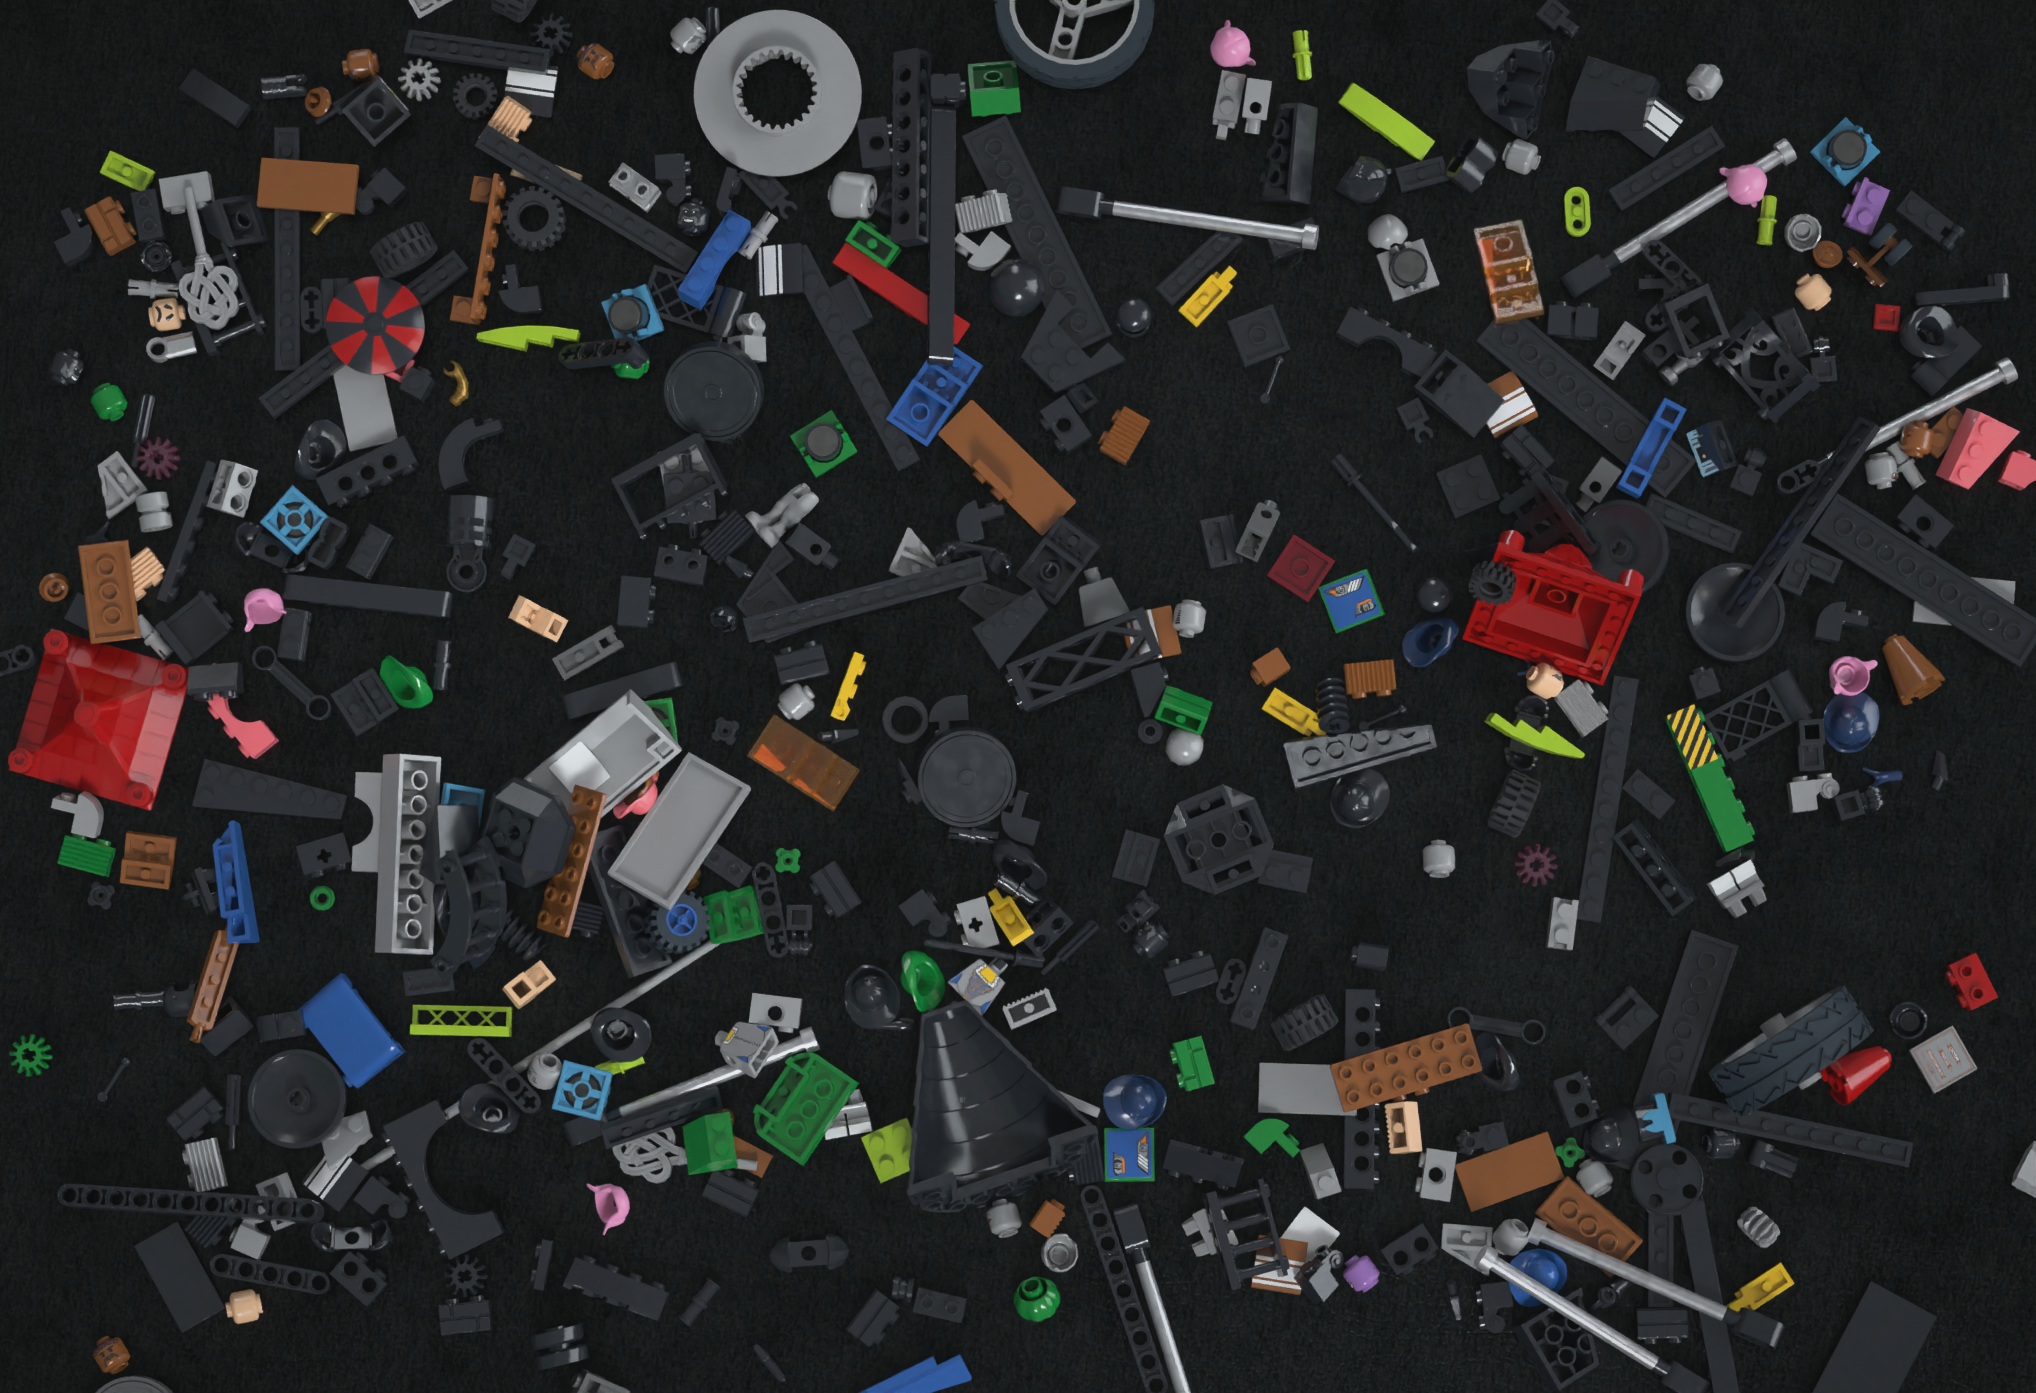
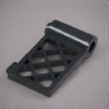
M654 265L648 287L652 297L659 295L664 305L657 309L661 319L710 334L713 341L726 342L728 337L733 336L737 318L740 315L747 294L733 288L715 284L714 290L717 291L714 299L706 303L702 308L708 317L705 326L695 324L691 316L700 310L694 309L689 312L685 302L680 300L676 285L682 283L687 275ZM658 272L667 274L671 281L670 284L661 289L658 288L655 282ZM672 276H673V277H676V278H679V279L676 280V281H674L673 278H672ZM674 287L679 298L666 304L661 293ZM681 302L686 314L678 318L673 317L669 308ZM689 317L691 322L685 321L684 319Z
M1787 669L1706 714L1704 718L1726 760L1732 758L1734 762L1746 755L1744 750L1798 720L1811 719L1809 714L1813 710L1791 671ZM1763 688H1766L1770 695L1768 706L1754 703L1756 692ZM1752 695L1751 702L1744 700L1745 698ZM1772 700L1777 709L1771 707ZM1736 703L1750 704L1746 718L1732 715ZM1753 705L1767 709L1763 723L1749 719ZM1731 707L1729 714L1722 712ZM1769 710L1779 712L1785 722L1776 727L1766 724ZM1717 714L1728 716L1725 730L1714 728L1709 718ZM1731 717L1745 721L1741 735L1727 731ZM1748 722L1762 726L1760 735L1755 739L1744 736ZM1765 727L1771 728V730L1763 734ZM1717 731L1723 733L1722 740L1720 739ZM1726 734L1740 738L1738 748L1729 753L1724 746ZM1743 739L1750 740L1746 744L1742 745Z

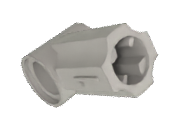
M191 331L164 338H153L147 343L146 351L153 361L163 363L171 358L197 353V347L193 332ZM161 344L165 346V351L162 355H153L152 350L156 345Z

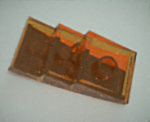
M1522 220L1474 229L1481 267L1496 324L1543 315L1544 307Z
M773 715L747 755L832 811L835 810L860 771L776 715Z

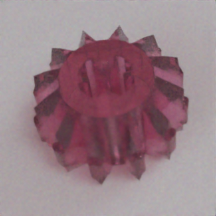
M159 437L156 438L155 445L150 440H147L146 443L149 448L140 447L139 449L145 453V456L137 457L138 461L145 462L139 467L140 470L145 471L148 469L146 476L149 478L155 473L156 479L161 480L162 472L166 477H170L171 473L168 469L171 468L176 471L178 467L172 463L173 461H180L179 456L173 455L178 451L177 447L169 448L171 442L166 440L162 444V440ZM158 453L164 457L163 461L160 460V464L153 460L154 456L158 457L156 455Z
M1536 844L1533 853L1530 846H1527L1525 851L1528 856L1522 852L1518 853V857L1524 861L1515 862V866L1523 867L1516 874L1517 876L1526 874L1523 878V883H1527L1531 877L1532 886H1537L1538 878L1541 884L1545 885L1547 882L1544 875L1550 879L1554 877L1553 873L1549 872L1548 869H1557V865L1549 864V861L1554 860L1556 857L1555 855H1551L1548 858L1545 856L1549 852L1547 847L1540 853V845ZM1535 859L1539 860L1538 863H1542V868L1537 869V872L1532 871L1534 868H1530V863L1534 862Z

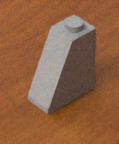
M1321 1143L1300 1150L1314 1197L1320 1199L1341 1192L1334 1167L1324 1144Z

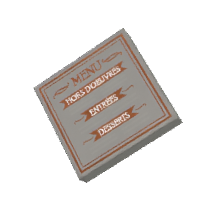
M1953 1026L1948 1027L1909 1050L1933 1093L1977 1070L1975 1063Z

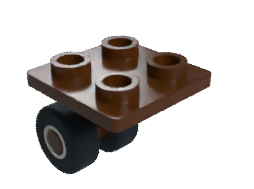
M1887 223L1869 241V244L1875 250H1878L1881 246L1883 247L1870 261L1855 246L1847 251L1850 255L1847 259L1857 269L1861 266L1867 273L1865 277L1873 286L1878 284L1882 287L1888 281L1873 265L1885 252H1888V254L1884 257V260L1890 266H1893L1912 248V245L1906 239L1898 242L1893 237L1897 229L1891 223Z

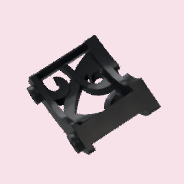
M1751 307L1744 313L1746 317L1728 332L1730 338L1723 340L1724 344L1720 347L1710 349L1713 353L1710 358L1719 368L1723 365L1758 404L1759 407L1756 410L1763 419L1770 418L1776 424L1779 421L1778 418L1810 390L1814 392L1821 385L1794 356V353L1781 338L1773 332L1771 327ZM1753 326L1745 341L1739 338ZM1765 340L1768 345L1767 349L1764 351L1753 347L1754 342L1759 346V342ZM1735 341L1742 344L1743 350L1738 348L1731 349L1736 353L1734 359H1729L1723 354V351ZM1751 351L1762 356L1778 351L1780 356L1774 365V375L1777 381H1764L1751 377L1749 366ZM1741 363L1742 377L1733 368L1732 365H1738ZM1782 365H1786L1789 367V373H1783L1786 379L1782 380L1779 368ZM1802 382L1793 391L1788 393L1786 387ZM1750 386L1764 389L1760 397ZM1776 389H1781L1785 398L1771 408L1766 401L1767 396L1773 395L1776 401L1778 398Z

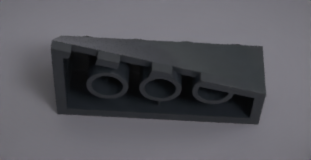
M1302 103L1280 104L1272 133L1275 139L1271 148H1268L1266 155L1269 158L1266 172L1261 174L1259 182L1263 183L1260 194L1256 193L1254 202L1287 206L1310 205L1318 108Z
M585 1254L582 1255V1258L575 1257L563 1287L568 1289L574 1287L579 1289L582 1294L590 1297H600L603 1301L612 1305L624 1306L629 1311L657 1321L660 1319L670 1293L665 1290L666 1285L656 1281L648 1284L642 1281V1276L629 1272L628 1276L619 1273V1267L608 1263L603 1267L596 1264L597 1259Z

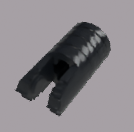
M302 74L262 78L263 99L306 96L307 89L298 85L305 84L307 76Z

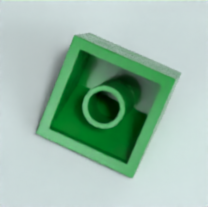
M1014 60L968 64L972 116L985 117L994 114L1021 112L1017 64Z
M730 1112L705 1115L683 1126L689 1175L738 1168Z

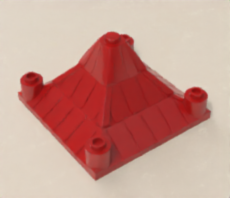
M1515 530L1502 532L1492 561H1495V565L1503 563L1504 568L1508 566L1511 568L1510 572H1515L1517 581L1513 596L1509 602L1506 601L1504 605L1499 602L1498 606H1494L1493 602L1487 605L1485 600L1481 603L1477 598L1475 606L1471 610L1462 639L1536 664L1547 663L1560 672L1603 685L1641 598L1644 583L1643 576L1633 569L1624 570L1620 573L1616 583L1593 570L1587 557L1579 548L1572 544H1561L1545 551V553L1522 552L1524 537Z
M51 629L44 638L45 652L16 749L8 757L9 770L152 811L187 694L189 668L103 643L91 644L89 639Z

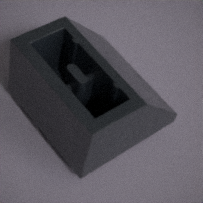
M239 662L189 667L187 694L199 702L213 701V696H219L223 699L238 698V694L244 693L242 664Z

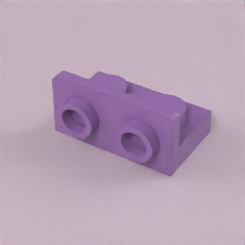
M1866 177L1861 182L1856 181L1851 195L1855 196L1851 205L1847 203L1842 217L1845 218L1843 225L1871 236L1890 190L1869 182V178Z

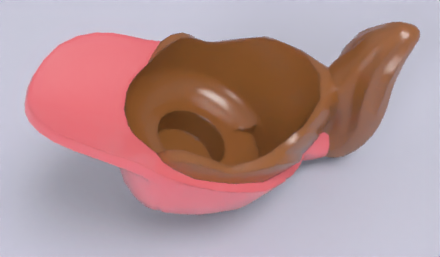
M659 771L649 777L613 808V813L617 818H622L630 811L637 815H644L651 809L658 797L655 783L658 780Z

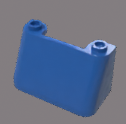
M340 973L297 1011L303 1010L305 1029L308 1027L344 1072L342 1077L349 1087L354 1085L356 1088H360L406 1051L399 1042L396 1043L393 1038L390 1039L392 1036L390 1032H387L358 995L357 990L351 989L353 983L346 974Z

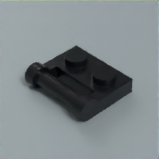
M730 167L726 168L716 202L722 218L725 217L729 210L734 212L731 206L734 195H739L742 185L737 170Z
M1629 984L1623 988L1624 992L1601 1014L1597 1013L1593 1017V1020L1622 1050L1630 1045L1659 1017ZM1632 999L1636 1004L1613 1026H1610L1607 1021L1626 1002Z

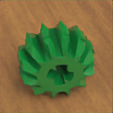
M35 1034L30 1035L29 1041L26 1036H21L22 1045L14 1042L13 1046L18 1050L17 1052L10 1051L9 1053L10 1056H16L17 1058L11 1062V1065L20 1064L17 1072L22 1073L26 1069V1076H32L33 1070L37 1075L42 1074L40 1066L45 1069L49 1068L48 1063L44 1060L53 1058L52 1055L45 1054L46 1051L51 1049V1046L46 1045L42 1047L45 1039L41 1037L36 1042ZM28 1050L36 1052V1056H33L34 1061L26 1058V1054H29Z

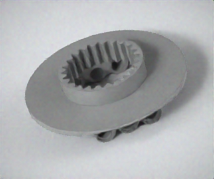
M769 10L754 13L726 27L716 36L705 51L699 63L694 83L696 114L706 138L726 160L745 171L757 175L789 176L803 173L821 165L831 158L852 134L861 107L862 89L858 67L844 41L836 32L821 21L811 16L788 10ZM784 54L785 60L792 56L794 63L801 61V67L803 69L807 68L808 76H812L811 82L814 85L812 90L815 96H812L811 100L814 105H808L809 114L803 113L802 121L795 119L794 126L786 123L784 129L776 125L773 130L770 124L762 127L760 120L754 122L753 115H748L747 108L743 107L744 102L740 98L743 94L740 88L744 84L741 78H747L746 70L752 71L756 65L770 59H778L780 55Z

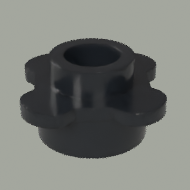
M722 717L716 719V728L712 733V738L715 741L722 740L726 741L729 745L733 744L736 741L734 736L736 730L739 729V724L736 721H725Z
M94 882L91 885L90 897L87 899L89 905H100L103 909L110 908L112 905L110 900L111 896L115 893V888L112 885L103 886L99 882ZM100 893H103L102 898L99 897Z

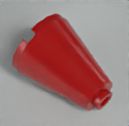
M1875 1046L1845 1054L1822 1069L1820 1073L1824 1083L1827 1081L1830 1083L1832 1088L1828 1091L1839 1104L1845 1105L1851 1103L1888 1070L1892 1058L1887 1049Z

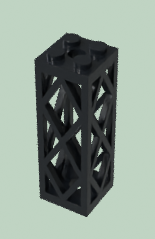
M1141 607L1006 665L1008 671H1005L1004 674L1009 686H1015L1017 694H1014V698L1020 709L1024 708L1029 713L1162 656L1163 653L1146 612ZM1138 620L1141 630L1121 628V626ZM1109 634L1137 637L1120 661L1093 657ZM1095 638L1083 656L1060 653ZM1146 639L1150 651L1134 657ZM1050 659L1077 663L1061 686L1033 683ZM1036 663L1029 674L1025 676L1022 668ZM1087 664L1110 667L1075 682ZM1032 690L1052 693L1035 699Z

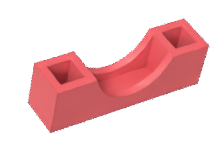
M2017 450V452H2011L2007 457L1998 481L2021 491L2029 483L2036 481V461L2030 459L2031 455L2024 451Z
M213 696V701H207L211 705L208 707L210 713L215 719L220 717L226 724L223 729L231 738L236 737L241 743L238 748L247 758L251 756L257 759L279 741L263 721L242 722L238 720L230 711L228 699Z

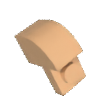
M520 595L509 615V618L555 642L558 641L568 622L565 618Z
M540 960L525 973L522 972L504 986L503 991L514 1005L520 1009L552 984L556 978Z

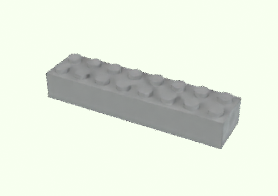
M407 754L383 755L375 952L433 955L435 916L433 889L435 884L420 875L419 871L435 804H439L441 757Z

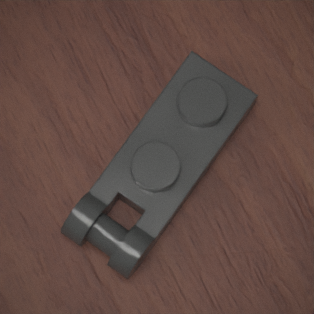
M613 625L606 627L552 659L565 681L624 647L622 641H618L614 633L616 631ZM606 638L609 646L603 649L599 641Z

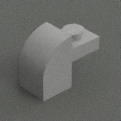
M992 231L980 246L960 232L955 238V245H957L955 249L965 257L968 255L972 256L968 261V266L975 270L985 271L995 268L1011 250V245Z
M1625 321L1593 366L1613 380L1643 340L1645 334Z
M84 791L79 794L78 799H76V795L70 793H61V795L53 798L51 808L75 814L71 833L96 838L101 834L104 812L100 801L94 795Z

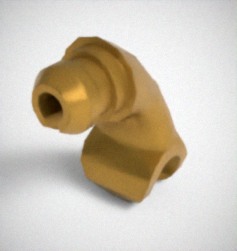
M450 361L455 365V369L453 372H448V370L443 368L444 373L449 377H455L457 386L454 391L455 393L450 396L449 401L455 406H459L462 401L468 399V381L459 363Z

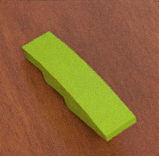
M1355 83L1350 84L1338 101L1339 104L1373 131L1379 132L1417 161H1422L1435 142L1404 117Z
M517 326L477 333V339L480 342L527 352L529 342L553 347L555 338L579 343L581 333L579 330L554 326Z
M1489 713L1484 721L1504 735L1527 746L1571 758H1583L1585 755L1547 726H1539L1535 730L1521 719L1514 720L1510 724L1496 713Z

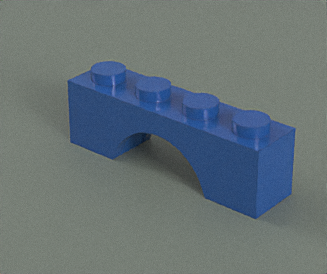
M731 210L727 212L678 288L680 300L700 311L702 310L714 291L716 281L724 265L741 248L750 235L751 223L749 220Z
M1666 398L1661 401L1616 486L1617 489L1636 499L1641 496L1660 456L1687 409Z

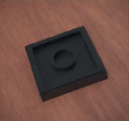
M1273 304L1227 321L1244 368L1290 351Z

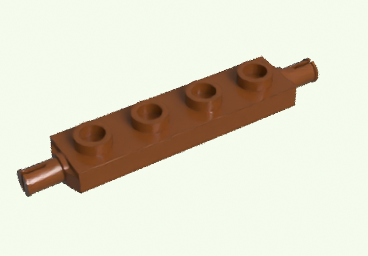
M227 924L225 930L214 932L187 1017V1022L194 1026L190 1040L195 1043H200L203 1030L209 1031L213 1028L239 943H227Z

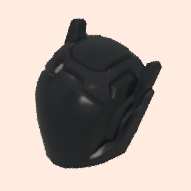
M1360 155L1355 166L1349 168L1335 187V190L1355 202L1372 203L1383 194L1387 185L1388 174L1392 173V168L1385 167L1374 158Z

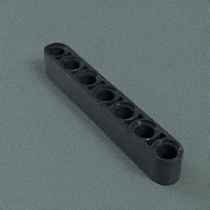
M285 574L282 599L450 618L453 593Z

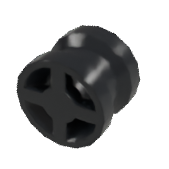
M894 1276L892 1300L904 1299L906 1302H912L914 1278L909 1277L906 1280L901 1279L900 1276Z

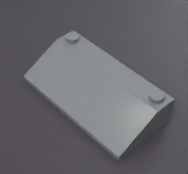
M630 689L524 779L558 794L568 811L571 793L549 767L578 742H582L610 775L609 779L595 789L607 794L601 816L603 817L680 753L682 748L649 706Z

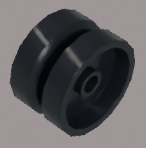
M581 1323L567 1327L562 1325L543 1330V1333L528 1337L532 1350L547 1348L548 1351L534 1357L536 1371L589 1358L587 1345H570V1342L579 1340L584 1336Z

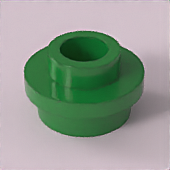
M318 886L311 892L310 902L318 910H327L333 906L335 894L327 886ZM324 893L327 896V900L321 903L319 895Z

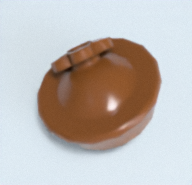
M324 87L310 90L305 99L307 110L316 117L323 116L332 104L331 95Z
M1821 241L1813 248L1814 260L1821 267L1831 268L1842 260V250L1836 243Z
M59 573L48 574L41 580L39 585L41 596L51 602L60 601L67 595L69 590L67 578Z

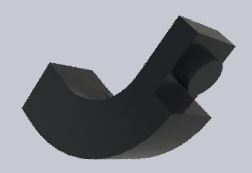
M471 418L459 424L447 436L439 455V474L445 491L470 484L464 466L466 452L476 441L504 432L500 420L495 421L494 418L485 419L480 422V426H477L475 420Z

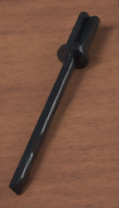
M1341 453L1338 454L1330 463L1348 483L1346 486L1348 487L1353 483L1414 554L1418 548L1360 482L1358 478L1362 473L1358 474Z
M931 939L924 942V945L929 947L953 949L959 952L1008 959L1012 967L1022 965L1041 969L1045 961L1043 954L1037 957L1035 953L1021 951L1017 947H1014L1011 952Z

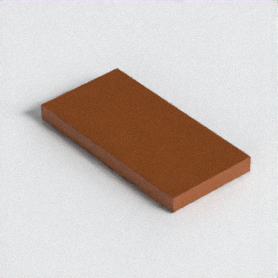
M261 158L257 207L355 215L359 166L353 164Z
M128 540L78 546L91 644L141 638Z
M1547 1131L1455 1164V1170L1471 1212L1564 1179Z
M1568 1175L1535 1211V1214L1544 1222H1547L1557 1233L1623 1262L1643 1242L1639 1235L1593 1196L1587 1194ZM1600 1268L1610 1278L1614 1275L1613 1273Z

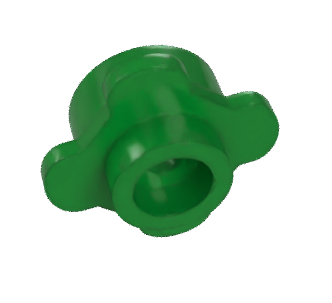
M783 848L778 849L776 852L778 856V863L775 866L778 872L791 871L792 873H797L800 869L798 865V858L801 855L798 849H793L792 851ZM787 858L790 859L789 863H786Z
M1568 1138L1565 1144L1555 1149L1556 1155L1562 1158L1566 1167H1572L1576 1160L1582 1159L1585 1156V1151L1577 1146L1574 1138Z

